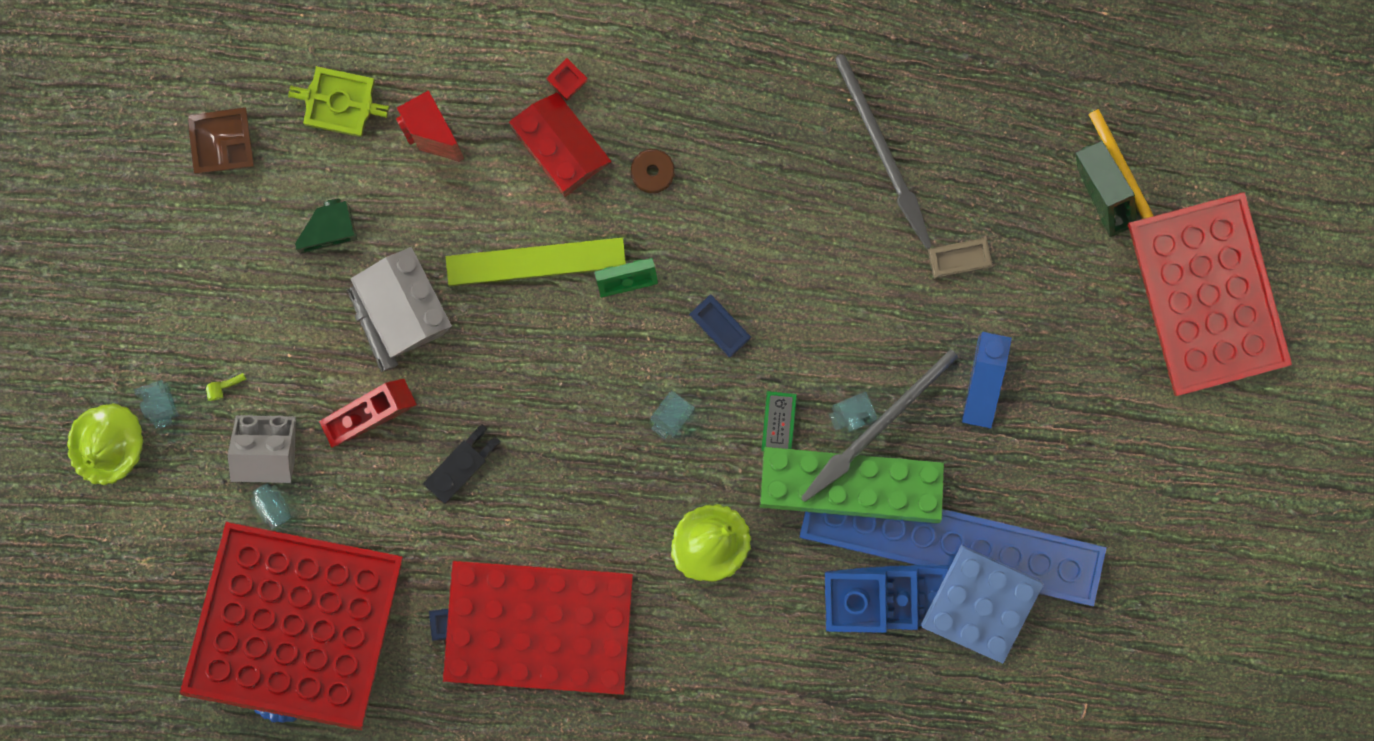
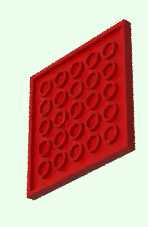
M226 522L180 689L181 695L362 731L402 567L403 556Z

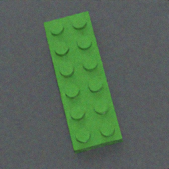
M764 447L760 508L940 523L942 520L944 463L857 455L850 462V468L847 473L804 502L802 501L804 493L831 457L839 453Z

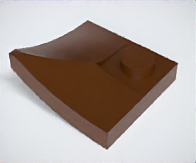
M246 107L188 116L194 174L254 167Z

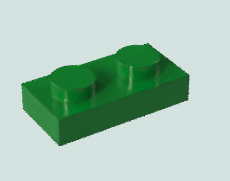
M653 258L640 259L632 263L616 267H606L603 270L595 271L601 298L658 284Z

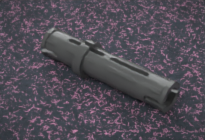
M355 287L347 289L346 291L356 311V321H360L380 372H386L397 367L398 362L395 357L390 358Z

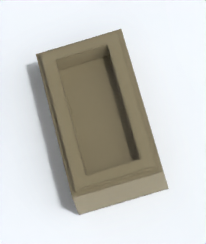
M987 237L928 249L934 279L993 267Z

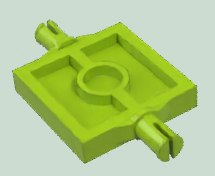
M316 66L313 81L308 89L291 85L288 93L289 98L305 100L306 112L303 121L305 126L361 138L365 123L370 114L387 118L390 106L373 103L374 78Z

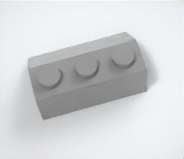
M412 247L385 257L351 278L390 358L442 337L452 327Z

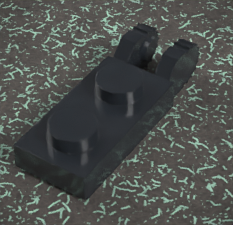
M483 424L466 441L463 440L423 483L444 504H447L486 462L485 459L501 442L495 437L486 444V447L480 454L476 452L472 446L485 434L487 428Z

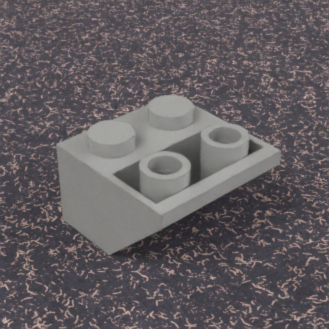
M236 415L228 450L231 482L291 483L295 463L296 417Z

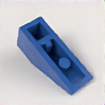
M982 332L978 336L962 423L992 428L1006 370L1011 337Z

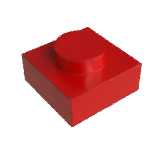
M566 58L546 78V81L568 101L588 82V78Z

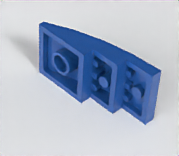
M949 565L883 566L826 571V632L886 633L888 629L918 630L949 570Z

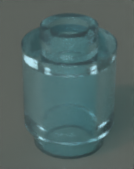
M266 483L252 492L255 497L250 501L265 525L268 524L271 530L292 518L289 513L291 509L276 485L270 487Z

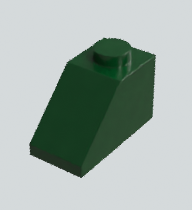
M341 199L328 200L323 203V207L315 210L295 243L296 250L300 254L358 240L351 209L346 201L341 202Z

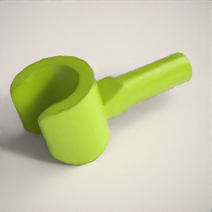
M242 373L226 381L209 383L206 387L208 401L223 399L222 389L229 388L246 380L244 374Z

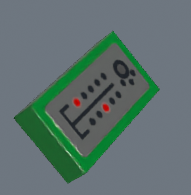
M767 391L761 451L764 452V447L792 449L797 394Z

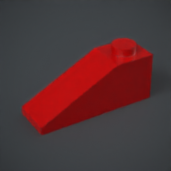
M403 378L380 385L320 420L319 423L331 448H334L401 415L417 404Z

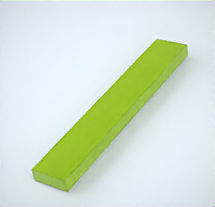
M623 237L445 256L449 287L603 270L606 267L626 264Z

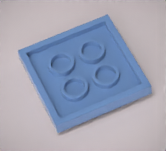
M961 545L921 626L928 631L1003 664L1044 584L1041 580Z

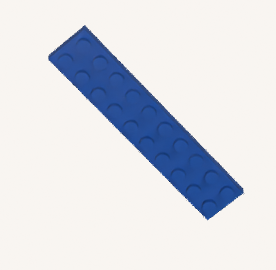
M942 509V520L940 523L805 512L799 535L801 539L912 565H949V568L960 546L963 545L1041 580L1044 585L1039 593L1040 595L1092 607L1095 603L1107 548Z

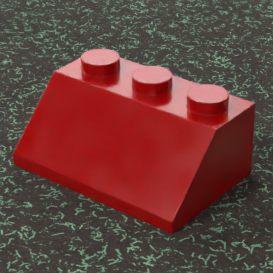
M429 90L396 107L401 116L395 119L410 145L416 143L420 151L460 162L464 160L458 143Z
M558 92L531 104L509 121L511 130L564 197L568 196L611 163L609 157Z

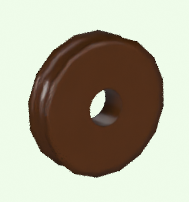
M646 149L640 152L633 159L631 165V178L634 184L646 193H659L666 190L672 183L675 175L671 157L658 149ZM655 166L658 169V173L655 176H650L647 173V169Z

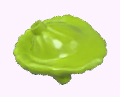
M112 403L88 409L78 419L74 420L68 435L67 447L69 450L67 454L71 460V466L75 468L76 473L92 484L101 485L114 484L118 480L125 478L139 462L142 451V428L138 417L128 407Z
M720 504L713 506L704 505L687 512L675 528L674 539L671 545V558L675 562L676 569L682 572L685 577L698 581L714 582L731 577L742 566L747 558V553L751 550L749 526L737 511Z

